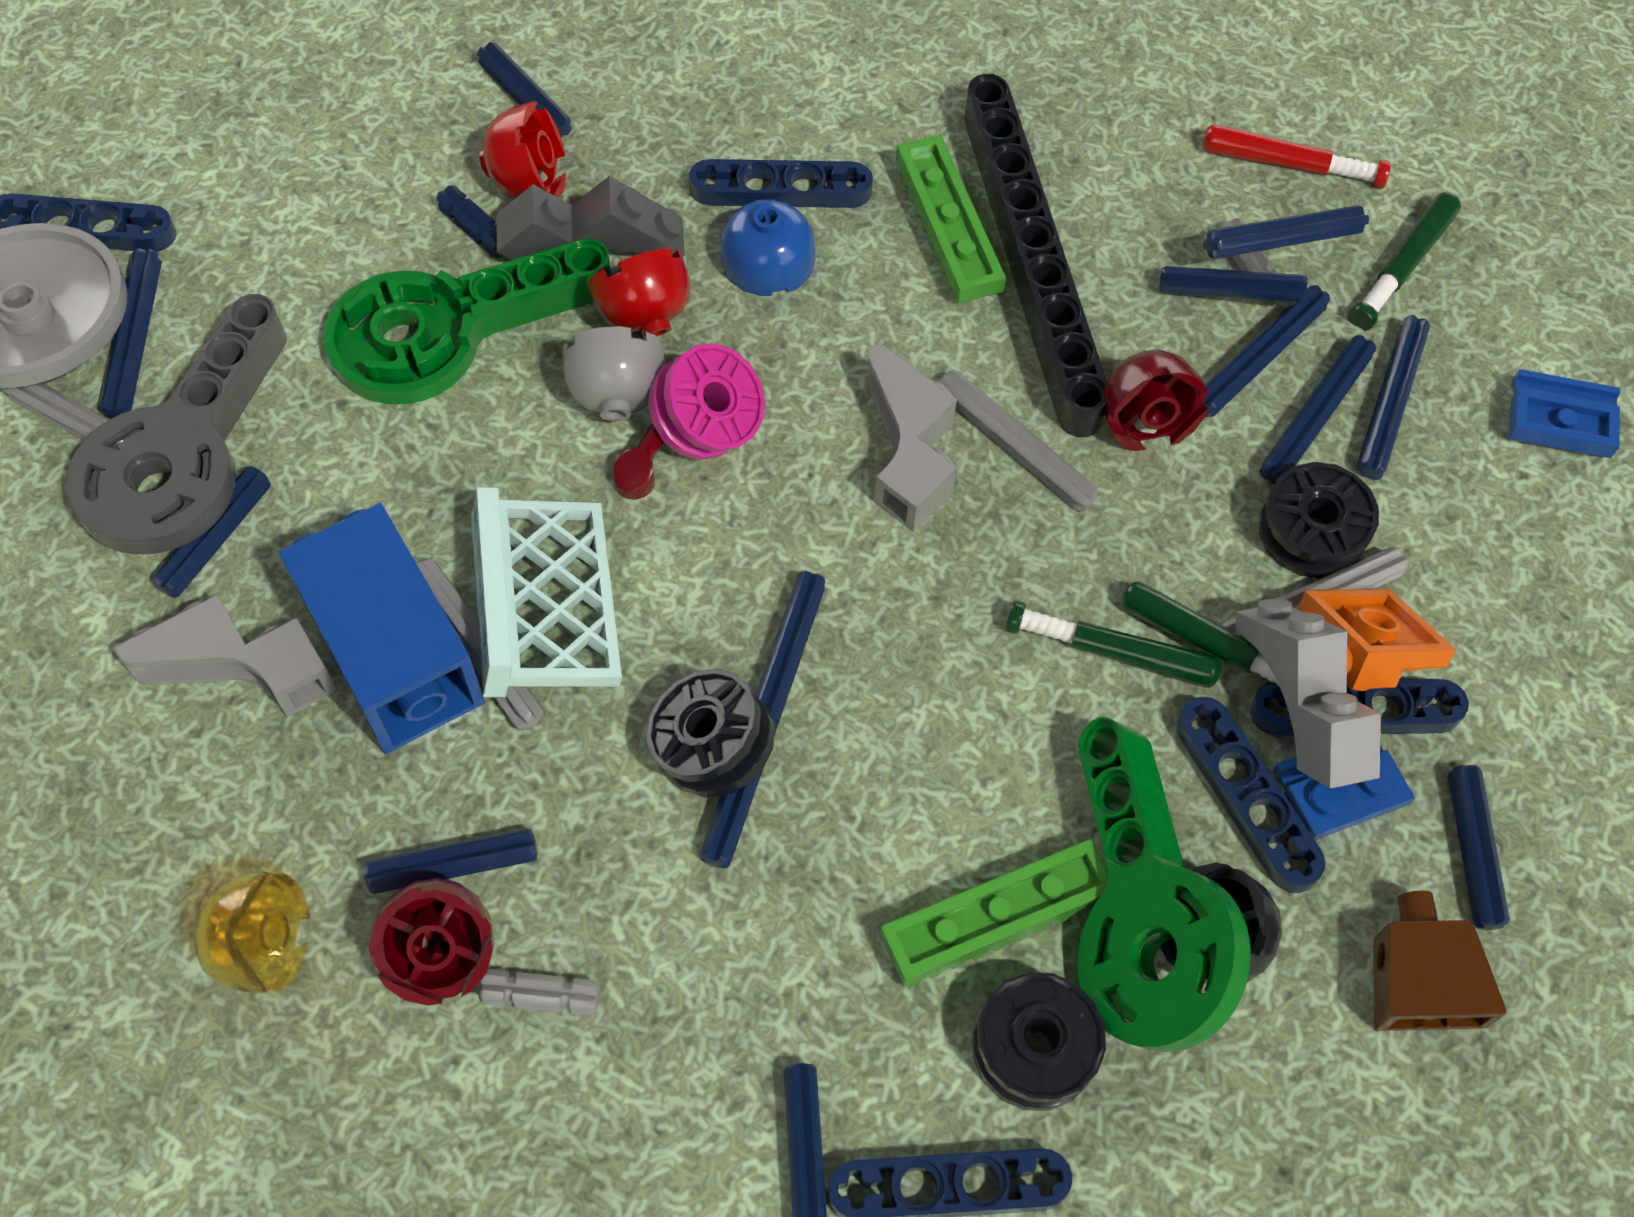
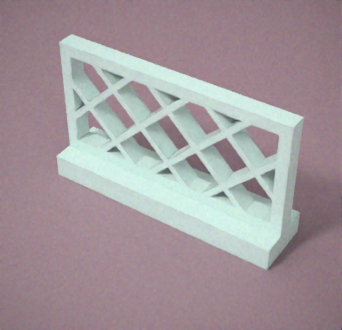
M477 487L471 524L483 697H506L508 686L619 687L622 673L601 503L499 500L498 488ZM508 518L529 519L540 528L525 539L509 527ZM567 520L590 521L591 531L579 541L563 529L561 525ZM549 535L568 549L556 561L536 547ZM524 556L544 570L531 582L512 569V566ZM577 557L595 569V575L585 583L564 569ZM553 577L573 592L560 605L539 590ZM514 588L519 591L516 595L514 593ZM528 599L549 614L535 627L516 614V609ZM582 600L600 613V619L590 628L569 613ZM557 622L561 623L578 637L565 650L543 635ZM601 631H602L603 638H601V637L598 635ZM518 633L523 636L519 641H518ZM534 644L552 658L553 661L545 668H521L520 654L530 645ZM588 644L605 657L606 668H586L573 657Z

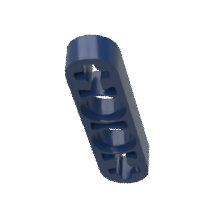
M707 159L696 163L691 168L689 184L691 196L695 201L709 206H743L756 200L775 199L786 202L793 207L855 208L866 204L870 200L873 176L867 166L853 161ZM731 178H736L737 187H731ZM754 178H761L770 183L763 190H753L745 184ZM707 179H716L715 186H705ZM799 179H809L815 182L817 186L809 191H801L794 188L792 184ZM826 180H831V189H826ZM847 181H856L857 188H847Z
M14 193L0 195V229L29 224L28 221L31 224L48 223L54 217L68 216L69 219L64 224L65 226L89 233L111 250L135 251L139 248L143 250L153 249L159 252L173 244L176 238L177 231L168 211L156 205ZM111 219L117 221L115 226L106 232L93 231L95 225L103 220Z
M1400 679L1395 688H1373L1367 691H1358L1347 687V694L1354 695L1358 702L1372 709V698L1377 696L1388 697L1397 704L1399 717L1393 719L1381 717V734L1450 732L1458 726L1469 710V700L1465 691L1458 684L1446 679ZM1267 682L1260 687L1250 705V715L1253 723L1267 734L1277 736L1294 735L1288 710L1283 718H1278L1274 709L1265 708L1271 698L1278 699L1279 706L1287 708L1280 686L1275 682ZM1436 696L1439 697L1442 705L1451 706V709L1444 716L1441 715L1439 707L1426 705H1429ZM1414 706H1421L1415 716H1413Z
M1201 696L1190 700L1185 704L1177 720V733L1180 740L1271 880L1279 888L1289 893L1299 894L1310 890L1322 877L1325 870V857L1320 847L1227 708L1221 702L1211 697ZM1196 714L1203 721L1211 718L1215 722L1211 735L1205 728L1197 730L1193 728L1192 724ZM1215 740L1217 745L1221 746L1218 747L1212 754H1209L1208 751L1210 750ZM1224 740L1229 741V743L1222 744ZM1228 758L1240 761L1247 769L1248 779L1239 783L1225 779L1219 771V762ZM1256 805H1266L1272 808L1278 816L1279 826L1272 830H1263L1257 827L1250 818L1249 809ZM1287 832L1292 836L1285 844V847L1281 842L1275 849L1269 846V844L1280 840ZM1289 854L1294 860L1304 858L1309 865L1303 872L1304 876L1299 870L1289 872L1285 868L1284 864L1290 858Z
M1044 1148L853 1160L843 1163L834 1171L829 1181L828 1200L830 1207L838 1217H962L1038 1212L1054 1209L1064 1201L1072 1187V1172L1068 1162L1062 1155L1054 1150ZM1037 1163L1045 1164L1048 1174L1058 1175L1059 1183L1053 1184L1049 1190V1196H1040L1039 1187L1029 1184L1018 1185L1015 1191L1019 1200L1008 1199L1010 1177L1005 1164L1016 1165L1014 1177H1028L1032 1175L1036 1170ZM985 1167L995 1175L998 1183L996 1196L984 1202L976 1201L969 1197L963 1186V1176L969 1169ZM923 1171L934 1180L936 1195L928 1204L922 1206L913 1205L903 1197L900 1189L901 1180L909 1172ZM880 1172L893 1173L890 1195L895 1208L882 1207L884 1194L866 1196L863 1208L859 1209L851 1207L850 1198L839 1197L838 1189L847 1187L849 1176L858 1175L861 1177L863 1186L875 1187L882 1186L883 1179Z

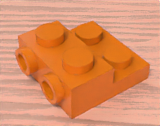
M1391 589L1305 591L1298 610L1305 613L1320 614L1324 616L1325 622L1348 631L1347 687L1354 690L1367 691L1373 688H1395L1404 669L1418 671L1425 668H1447L1456 650Z

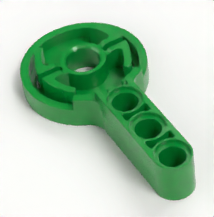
M587 238L459 276L458 279L443 270H440L437 275L406 270L387 272L370 277L348 290L329 313L324 329V345L334 373L345 387L358 396L373 402L399 405L416 403L435 397L452 387L466 373L474 360L479 343L485 337L593 303L587 283L592 276L605 269L608 278L612 276L608 249L600 241ZM407 301H419L433 304V302L436 301L437 303L434 306L421 303H407ZM376 311L374 314L366 318L355 330L349 329V327L355 328L356 325L362 319H364L370 313ZM410 325L418 328L412 337L401 342H392L383 338L390 329L397 326Z
M1099 717L1090 721L1082 730L1078 741V750L1108 869V882L1103 894L1089 913L1080 937L1077 959L1080 988L1095 1002L1104 1021L1105 1031L1113 1037L1151 1051H1182L1194 1047L1213 1036L1236 1010L1244 993L1250 970L1251 948L1248 929L1238 905L1224 888L1208 877L1184 867L1153 749L1148 738L1111 718ZM1181 888H1187L1188 890H1182L1180 898L1186 901L1195 910L1200 920L1197 921V918L1190 910V908L1182 901L1176 898L1178 891ZM1174 938L1177 946L1176 962L1171 972L1160 980L1154 968L1155 955L1165 941ZM1210 963L1209 976L1204 989L1206 992L1202 993L1201 991L1206 979L1207 964ZM1108 993L1110 994L1112 1000L1117 1005V1007L1125 1014L1126 1019L1132 1023L1129 1024L1124 1019L1123 1015L1116 1010V1008L1113 1006L1109 998Z

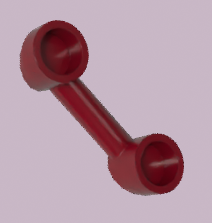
M653 424L648 428L636 448L625 450L614 463V487L618 494L626 499L637 500L644 498L652 492L655 486L652 460L664 441Z

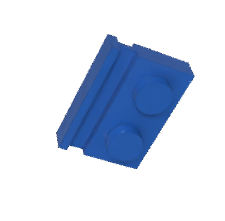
M1523 369L1517 371L1512 379L1514 394L1511 398L1509 439L1606 458L1613 457L1620 444V406H1617V398L1620 395L1619 387Z
M1381 745L1380 778L1330 789L1297 770V757L1280 762L1273 769L1275 777L1279 778L1285 789L1284 793L1314 840L1408 806L1415 799L1388 749L1383 750Z

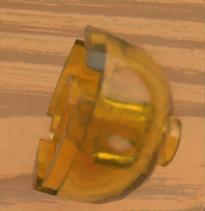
M266 871L241 874L217 885L204 898L196 916L193 931L195 953L203 971L219 985L231 990L264 994L269 991H281L289 987L301 972L308 942L294 949L301 922L300 919H310L309 905L302 888L288 874L269 873Z

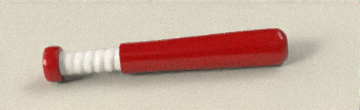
M1217 124L1210 125L1206 129L1202 146L1208 153L1325 176L1327 173H1332L1349 178L1354 177L1355 179L1372 182V187L1377 189L1385 187L1391 169V163L1387 160H1379L1377 164L1368 163L1367 161L1362 162L1357 159L1339 157L1330 150Z

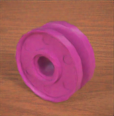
M714 343L697 345L661 366L650 384L648 406L652 424L668 446L680 455L696 460L717 458L727 451L740 447L754 437L763 422L765 398L761 381L751 364L735 350ZM704 397L708 400L710 408L705 403Z

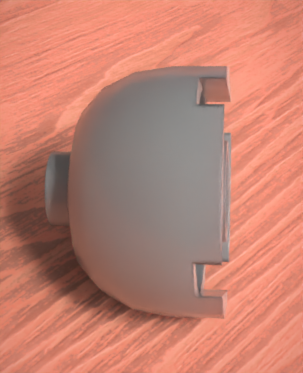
M598 327L581 331L574 335L573 346L569 347L567 343L564 344L563 369L567 388L574 400L591 412L600 414L601 418L605 420L621 421L628 419L631 413L640 411L648 406L650 384L660 367L665 365L663 342L655 335L646 332L645 341L639 338H632L631 328Z

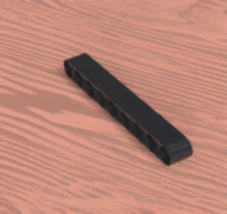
M980 74L975 76L968 85L964 114L965 126L1058 423L1069 435L1089 437L1099 431L1103 423L1104 411L1107 405V398L1105 400L1104 393L1107 380L1010 87L1006 80L998 75Z

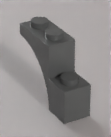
M611 176L600 182L573 205L564 202L559 197L533 184L497 213V253L511 260L587 238L600 241L608 250L629 251L641 254L662 248H670L672 254L678 249L681 251L682 256H685L682 217Z

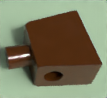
M1411 891L1399 895L1397 902L1401 922L1388 923L1373 940L1375 1031L1484 1029L1507 1014L1504 1001L1475 926L1468 920L1438 921L1434 896L1430 891Z

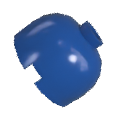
M764 199L743 205L728 219L721 235V264L725 269V275L731 283L744 292L758 296H772V292L787 289L788 293L799 288L810 277L815 266L816 251L813 230L803 214L786 202Z

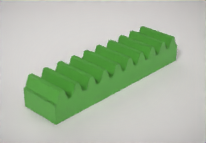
M942 135L897 145L896 161L898 173L903 175V184L905 189H909L911 203L915 202V212L917 217L921 216V226L923 231L927 230L928 242L930 245H933L936 260H940V270L942 274H946V284L949 289L952 288L955 304L1004 292L1006 276Z
M1089 839L881 926L880 937L903 986L911 988L918 985L925 978L929 977L932 979L939 976L946 969H956L967 960H977L991 950L998 951L1012 941L1017 943L1033 932L1038 934L1045 931L1054 923L1059 925L1075 914L1077 916L1085 914L1103 894L1108 882V869L1092 839Z

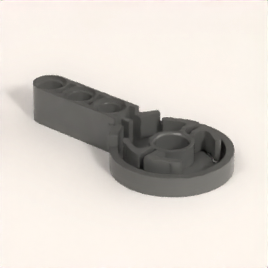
M248 294L240 297L231 305L174 394L166 402L120 414L99 426L80 445L73 456L67 473V495L74 513L85 529L98 542L114 550L130 554L166 552L197 539L207 532L223 515L233 496L236 482L234 459L225 440L287 341L285 330L275 306L267 296ZM205 449H208V450L211 451V453L208 452V451L202 453V457H203V471H202V476H201V478H198V477H199V474H200V468H201V458H200V453H199V452H201V451H203V450H205ZM155 473L171 474L169 480L162 487L151 492H138L139 485L148 476ZM90 478H91V485H90V487H91V493L89 494V499H90V501H89V500L87 499V494H88V484H89V480H90ZM178 509V511L175 512L173 515L158 522V524L155 523L156 521L166 517L167 515L171 514L173 511Z

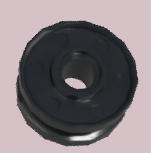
M1322 462L1296 465L1279 476L1259 515V535L1266 552L1281 567L1299 576L1321 579L1359 562L1379 526V506L1372 490L1355 473L1336 464ZM1312 518H1317L1321 520L1324 524H1319L1313 521Z
M709 669L695 671L677 680L659 697L648 719L646 740L651 757L686 792L708 798L726 796L748 785L763 770L774 747L775 726L769 709L756 697L753 690L734 673L724 670Z
M1028 972L1006 980L988 997L972 1034L973 1060L982 1082L1000 1100L1022 1110L1050 1111L1072 1102L1096 1076L1106 1052L1105 1024L1095 1002L1076 983L1054 973ZM1038 1030L1044 1033L1052 1044V1052L1043 1054L1033 1051L1024 1039V1032Z

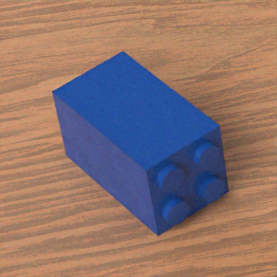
M381 502L368 509L356 510L347 515L342 521L317 533L303 535L296 539L292 545L278 551L306 609L385 755L485 704L468 652Z

